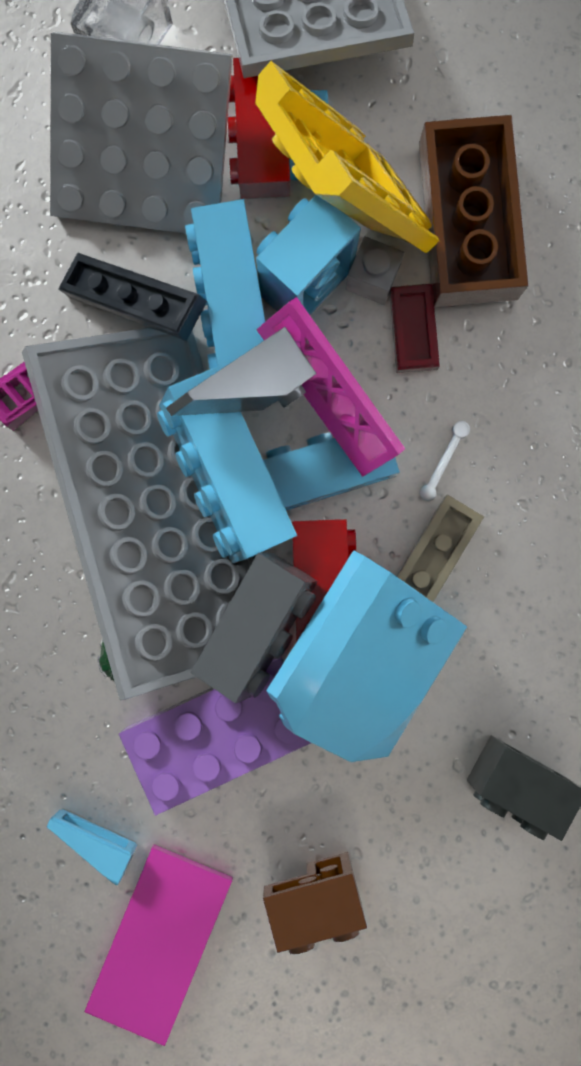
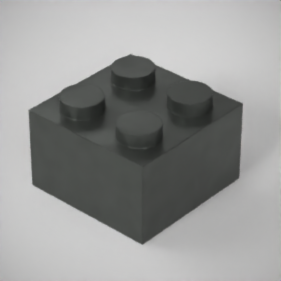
M492 735L467 778L469 784L475 789L473 796L481 801L480 804L503 818L509 811L512 813L511 817L521 823V828L541 840H545L549 834L562 841L581 807L580 786Z

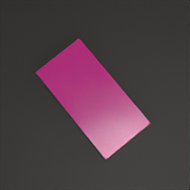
M153 844L84 1012L165 1046L233 877Z

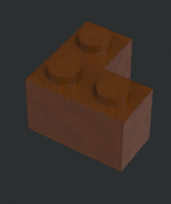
M348 852L307 863V874L264 886L263 901L277 953L288 950L290 954H301L313 949L316 942L333 938L334 942L348 941L357 937L360 930L367 929L363 906Z

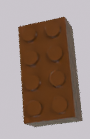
M512 115L425 122L419 141L425 214L432 224L428 231L439 239V242L429 251L434 307L518 300L528 287V275Z

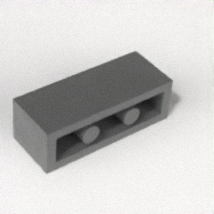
M258 553L190 673L234 703L241 702L252 696L256 698L269 681L270 674L266 671L274 657L280 658L290 645L293 635L289 631L297 617L303 618L313 605L316 595L312 591L318 581L274 553Z

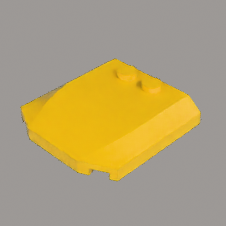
M270 61L258 75L255 103L276 134L272 138L273 143L286 157L292 159L295 163L291 168L295 177L308 189H312L315 195L366 228L399 238L414 245L424 253L429 252L439 242V239L428 231L432 227L429 218L390 163L381 153L363 141L366 135L360 128L274 62Z

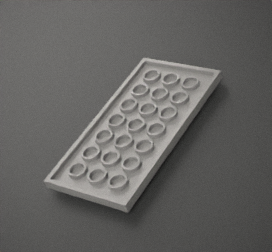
M144 328L25 346L22 351L23 359L119 699L126 700L195 678L196 676L190 672L256 555L233 564L229 556L225 558L221 556L213 539V534L217 532L211 517L205 518L197 506L194 493L199 491L192 475L185 477L177 462L175 453L179 452L180 449L173 435L169 437L165 435L157 417V412L161 411L159 404L169 386L205 372L193 330L187 341L153 328Z

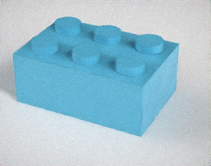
M317 195L310 201L306 198L302 199L288 216V221L290 222L279 234L275 231L271 232L257 248L256 253L258 256L256 257L261 298L276 311H279L289 301L297 297L309 315H311L348 276L356 257L361 227L345 213Z

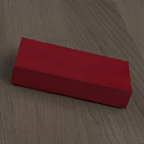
M433 284L391 287L389 296L396 373L438 370L440 363Z

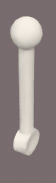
M458 421L453 426V437L429 483L420 489V496L423 500L431 501L436 497L435 488L460 440L465 438L470 432V426L465 421Z

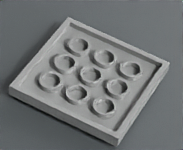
M224 0L243 78L258 76L270 61L285 71L413 47L414 31L404 0Z
M52 32L50 216L186 233L185 225L193 224L191 208L221 203L233 54Z

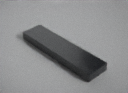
M81 253L76 254L58 288L68 297L185 341L189 338L207 303L197 293Z

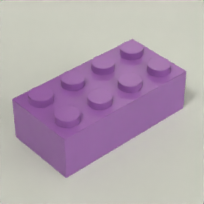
M282 656L272 660L266 671L270 674L269 681L256 698L252 696L241 702L234 703L215 689L210 688L132 724L119 733L155 816L311 744V742L293 734L283 725L279 717L281 712L276 702L269 697L266 691L284 663Z

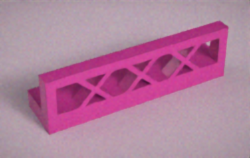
M297 297L289 301L256 329L263 340H266L286 327L317 373L302 384L306 391L303 394L362 477L405 450V447Z

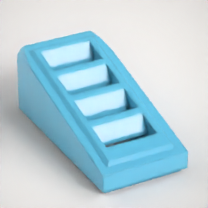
M64 809L59 810L52 816L47 825L48 829L109 881L118 886L136 850V842Z

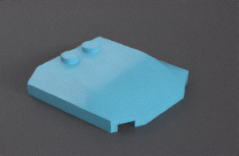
M353 550L266 691L269 697L276 702L281 712L279 717L283 725L293 734L349 762L388 757L463 636L467 626L393 573Z

